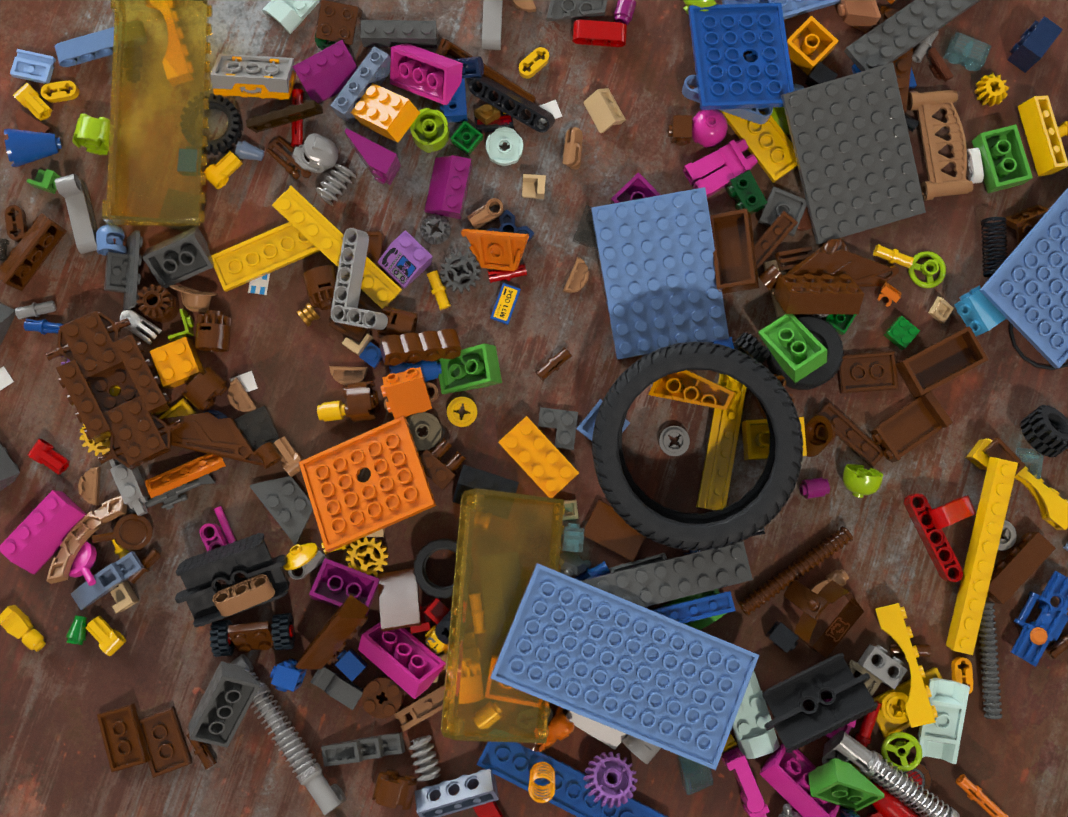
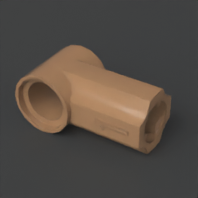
M492 198L486 205L468 215L467 218L475 230H479L493 220L499 219L504 212L503 204L499 199ZM495 205L500 207V210L496 213L490 211L491 207Z
M285 436L276 440L273 446L282 458L281 464L288 475L293 477L301 471L299 462L304 459L294 450Z

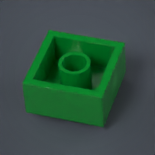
M464 121L451 136L450 141L469 156L483 140V134Z
M829 314L824 320L829 322L836 329V332L842 336L846 333L857 314Z
M900 316L885 332L884 336L900 350H903L920 330L903 316Z

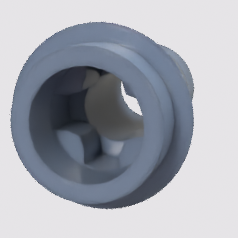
M238 141L235 156H238L239 159L262 161L265 151L246 141Z

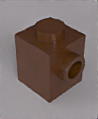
M673 115L671 125H668V137H671V143H676L678 146L690 143L692 139V115Z

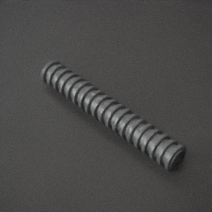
M986 601L979 627L980 633L978 634L981 637L979 639V643H981L979 649L982 650L980 652V655H982V658H980L982 664L980 666L983 668L981 670V674H983L981 679L984 680L982 686H984V689H982V692H984L983 699H985L983 701V705H985L983 710L986 711L984 714L985 718L1001 719L1002 714L1000 712L1002 708H1000V705H1002V702L999 701L1001 699V695H999L1001 689L998 688L1000 686V683H998L1000 677H998L999 670H997L999 668V664H997L999 659L996 658L998 646L995 644L997 643L995 639L997 637L995 630L997 629L994 627L996 615H993L995 603Z

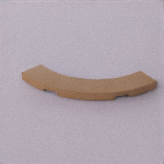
M121 496L102 503L101 507L94 512L90 511L71 529L62 541L57 557H54L52 560L47 582L52 584L68 580L73 561L87 539L107 522L126 515L127 505L124 504Z

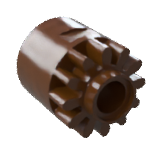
M320 266L303 273L302 277L311 307H318L321 310L331 309L337 278L334 266Z
M151 284L149 288L143 287V293H138L140 300H137L136 303L140 305L139 310L149 318L165 323L177 316L180 309L178 298L161 285L155 286Z
M384 306L382 313L387 316L388 324L385 329L377 330L378 338L386 335L400 336L405 333H415L418 320L417 313Z
M207 310L205 315H197L195 349L207 352H228L231 318L224 316L223 312Z

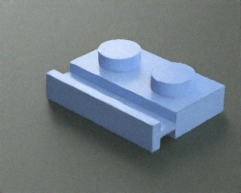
M17 49L18 53L14 58L10 75L43 84L50 83L54 69L53 64L56 62V59L53 56Z

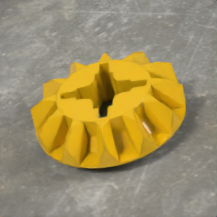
M457 397L449 403L447 417L453 425L466 427L475 421L477 407L470 398ZM462 404H464L465 411L470 412V414H464L461 420L460 414L454 411L460 410Z
M896 691L886 694V697L881 701L883 717L894 724L906 722L908 717L905 705L909 697L902 692ZM899 702L898 706L904 710H896L894 713V709L890 704H897Z

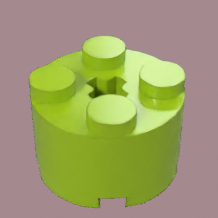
M430 108L419 110L420 114L410 126L414 143L418 148L427 153L442 149L449 141V127L446 117L439 110Z
M80 114L72 142L78 148H81V145L86 147V151L89 153L107 155L108 151L112 153L117 130L110 124L111 121L108 118L99 117L98 119L87 114Z

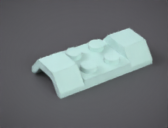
M271 0L262 11L272 16L291 34L321 0Z
M755 671L752 673L732 726L739 750L745 755L746 759H755L773 753L780 747L774 728L767 731L764 726L772 719L765 699H763V693Z
M932 678L929 679L928 685L932 697L928 699L931 706L935 705L938 717L935 718V723L919 727L918 736L922 747V758L925 756L938 758L956 764L970 686L952 680Z

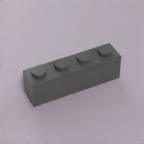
M361 20L360 38L363 47H393L408 43L419 48H437L438 30L436 21Z

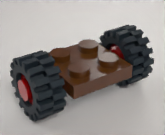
M291 613L273 615V624L271 626L268 621L232 625L231 620L212 622L210 626V647H212L213 656L233 655L235 647L238 652H249L259 649L269 650L270 648H275V650L293 649L295 627L293 626L294 620H292Z

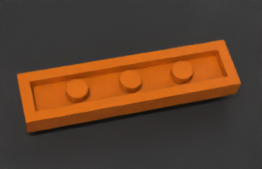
M206 454L144 482L150 497L153 498L226 465L222 457Z

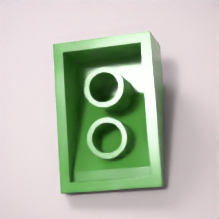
M793 314L783 315L758 332L783 371L795 383L827 363V349Z
M484 343L461 350L460 356L454 359L440 358L436 360L437 363L440 362L442 374H439L442 394L484 388L502 383L497 350L494 345Z
M838 758L830 759L829 762L816 767L815 770L808 773L811 796L855 811H859L885 797L884 793L855 767Z

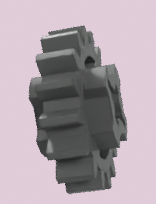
M461 251L458 252V256L451 253V259L445 258L447 264H441L444 270L440 271V275L445 276L441 280L443 283L448 282L446 288L448 289L452 286L454 293L457 289L460 290L461 294H463V289L470 292V286L476 288L475 281H480V277L477 276L481 274V270L477 269L480 264L479 262L474 263L476 259L474 256L469 258V253H466L465 256H462ZM468 263L472 266L473 273L468 270ZM463 269L465 274L458 276L457 271L460 272ZM448 273L454 276L453 282L449 279Z

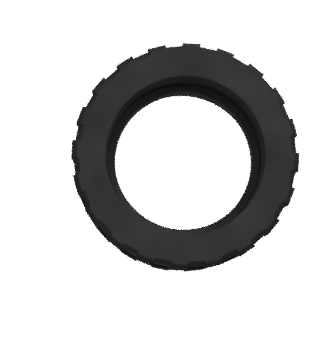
M448 538L433 540L422 547L421 551L416 555V560H414L413 572L416 582L422 591L424 590L426 594L435 598L445 599L458 595L469 585L473 577V558L469 550L456 540ZM442 549L456 553L463 567L459 580L453 585L446 587L438 586L431 582L426 573L428 558L434 552Z

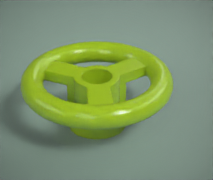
M924 251L914 256V261L908 272L911 280L916 285L922 288H933L938 286L945 278L946 266L939 255L930 251ZM930 257L934 259L928 260L922 265L916 263L920 258ZM940 267L939 277L934 281L932 275L937 273ZM914 269L921 271L926 276L927 283L917 278Z
M905 732L892 733L884 739L881 746L883 759H887L888 763L893 764V767L897 766L898 770L903 772L913 770L921 762L922 747L919 741L911 734ZM896 738H905L909 740L908 742L899 740L895 742L894 745L889 744L892 740ZM915 746L916 757L912 763L908 764L907 756L910 753V749ZM903 748L905 752L900 753L898 749ZM887 750L894 752L900 757L902 765L892 762Z

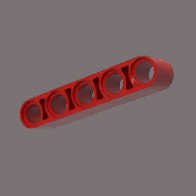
M922 494L906 496L904 499L905 508L939 576L944 581H960L963 577V570L942 528L935 529L928 513L932 508L927 498ZM914 498H917L919 501L918 507L913 505ZM923 515L927 517L925 525L921 521ZM932 533L936 535L934 543L930 539ZM942 550L945 553V558L943 560H941L939 557V553ZM950 568L954 571V575L951 578L948 575Z

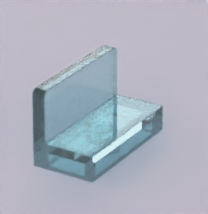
M1017 447L1016 456L1022 462L1031 463V474L1036 479H1040L1044 456L1035 449Z

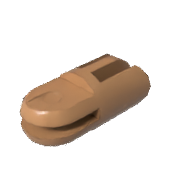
M577 127L569 128L566 132L562 161L564 165L573 170L580 168L583 135L582 131Z

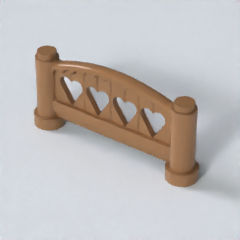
M957 91L908 92L907 110H917L929 180L922 182L920 185L923 201L933 200L934 197L968 194L973 190V182L966 180L967 145L959 115L953 105L958 99ZM939 109H944L946 111L947 123L933 118L932 115ZM942 127H947L949 129L950 141L936 136L935 133ZM945 145H950L952 147L953 159L939 154L938 151ZM948 163H953L955 165L956 177L942 172L941 169Z

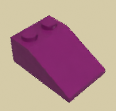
M346 128L345 134L351 146L375 177L374 179L383 185L385 183L391 185L401 167L397 154Z

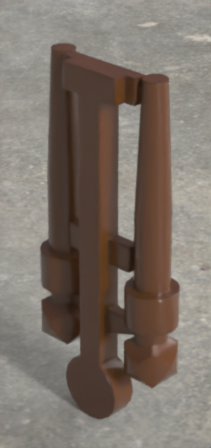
M280 136L269 144L266 151L285 168L286 172L292 174L294 179L300 177L298 169L304 178L311 176L310 171L299 167L292 156L277 145L281 142L291 153L294 151V148ZM275 147L288 160L285 162L271 150ZM293 163L296 166L295 169L289 164Z

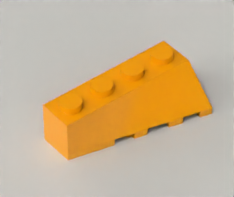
M685 370L669 374L655 381L648 395L730 410L737 393Z

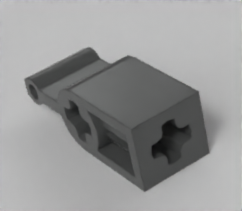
M325 666L322 669H318L310 681L313 685L321 688L329 696L351 710L356 707L364 691L358 685L334 673Z

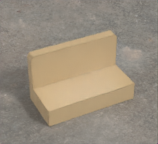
M609 88L597 89L584 101V105L600 133H604L612 125H619L626 121Z

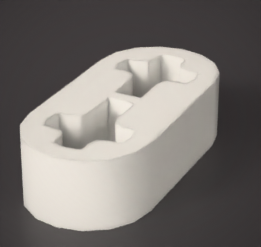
M979 148L967 149L968 180L972 181L973 184L981 183L984 177Z

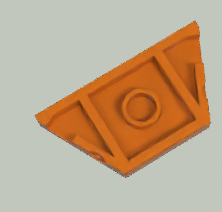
M463 229L461 231V235L463 237L466 236L471 246L469 248L476 256L481 268L506 271L518 269L529 234Z

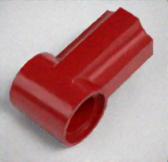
M38 439L27 454L31 459L44 464L58 475H61L69 467L70 461L55 451L54 447L43 439Z

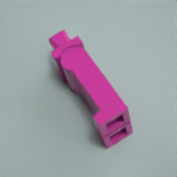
M745 139L737 142L732 140L728 145L723 146L719 150L694 163L691 162L685 165L683 173L691 186L693 185V189L705 187L708 198L726 187L729 180L751 170L758 160L753 154L746 158L744 157L742 152L749 148Z
M738 747L723 753L721 760L729 771H733L741 789L740 798L744 803L742 804L744 811L749 817H767L766 813L770 811L762 798L745 755Z

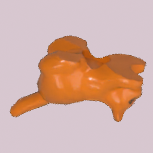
M558 706L555 716L546 729L536 727L533 730L535 743L541 745L538 749L539 752L552 746L557 739L562 741L573 732L574 723L563 713L564 708Z

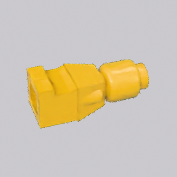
M16 605L8 606L0 614V625L7 633L17 639L22 638V643L28 649L38 652L46 645L44 636L36 629H33L29 617Z

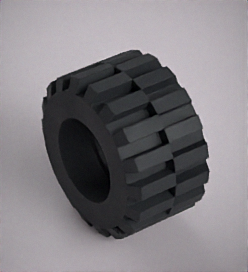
M1041 405L1021 421L1020 426L1025 439L1042 455L1050 458L1057 457L1068 448V419L1056 408L1049 405Z

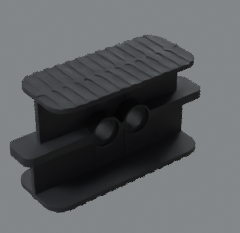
M257 533L189 559L187 558L179 564L176 570V575L181 576L186 590L176 594V603L187 602L194 617V627L210 624L211 622L229 617L220 614L212 600L214 594L260 574H265L275 590V594L271 599L250 608L279 599L288 593L290 582L286 580L281 568L287 563L286 555L271 558L264 541V534ZM243 573L246 577L239 578L236 574ZM217 580H224L227 584L221 585Z
M843 653L836 654L763 692V699L766 700L775 719L767 722L764 726L767 731L772 728L776 729L787 753H791L873 712L877 708L878 703H875L864 684L870 679L869 674L865 673L855 678L843 658ZM828 693L832 700L824 702L821 699V694ZM811 702L814 709L812 711L805 710L803 703Z

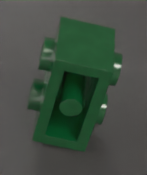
M750 170L729 180L726 190L728 195L735 200L737 210L748 209L749 213L753 214L767 205L768 202Z

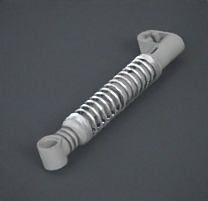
M241 654L230 663L242 667L256 680L259 679L258 676H255L256 673L253 672L254 667L244 654ZM258 680L260 687L251 704L253 702L254 704L250 708L255 706L258 708L254 711V714L259 711L261 713L257 719L262 716L265 720L261 724L267 722L268 726L264 729L266 730L269 727L272 729L268 735L273 732L276 735L271 740L276 741L275 746L278 745L280 747L278 751L282 750L284 753L282 756L287 758L285 762L289 761L291 764L289 767L292 766L294 768L292 773H297L296 778L299 783L307 788L324 816L346 801L344 792L337 784L329 785L322 774L321 766L319 763L315 764L316 759L311 758L313 754H309V748L304 747L306 743H301L302 738H298V732H294L295 727L288 728L291 725V721L285 723L288 716L282 717L285 711H279L280 705L275 706L277 700L272 701L274 695H269L271 690H269L264 682Z
M838 732L824 744L823 764L833 758L841 759L844 762L852 761L860 768L863 774L873 779L875 783H878L885 790H888L890 794H894L895 798H899L901 802L908 805L910 809H914L921 817H960L959 813L952 807H949L948 804H944L943 800H939L937 796L934 797V794L929 793L928 789H923L922 785L918 786L917 781L913 782V778H908V775L903 774L902 770H898L897 766L893 767V764L888 763V760L883 759L882 755L878 752L870 751L846 732Z

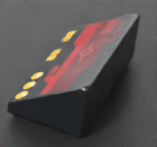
M500 112L501 117L488 125H485L475 117L476 130L480 133L495 132L496 129L502 127L514 129L513 117Z

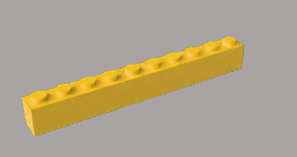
M994 457L989 458L963 569V577L960 582L946 646L956 652L969 655L974 653L1018 466L1017 462Z

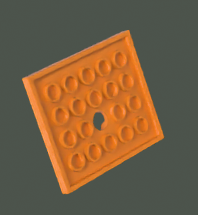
M404 416L299 462L324 548L327 552H331L436 506L407 419ZM363 468H368L371 472V476L366 482H360L357 477Z

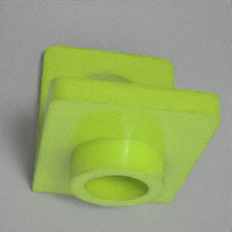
M183 308L179 310L185 331L167 336L172 342L183 337L195 336L192 329L194 327L193 319Z

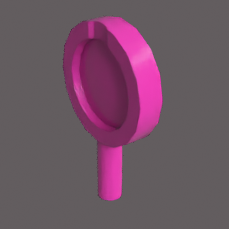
M86 541L77 553L69 576L74 578L84 576L88 585L93 586L96 580L90 569L96 560L97 552L96 548Z

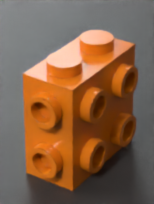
M421 367L410 368L404 372L392 373L382 377L384 384L380 386L382 395L388 398V401H386L387 410L389 413H393L394 419L401 416L407 417L412 414L423 413L432 409Z

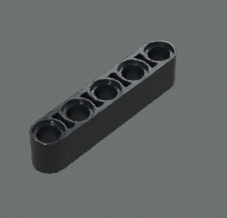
M487 76L476 77L469 83V90L474 96L537 132L544 133L555 123L553 114ZM477 81L482 84V89L478 88ZM493 91L498 93V98L494 97ZM509 100L514 102L515 108L510 106ZM525 109L530 111L531 117L526 115ZM541 118L547 121V126L542 124Z

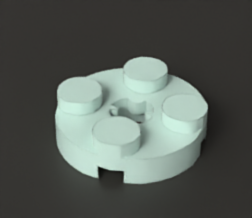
M508 127L498 128L488 136L486 152L490 161L501 166H508L518 162L523 153V140L514 129ZM504 142L507 143V146L510 145V148L506 149V151L499 148Z

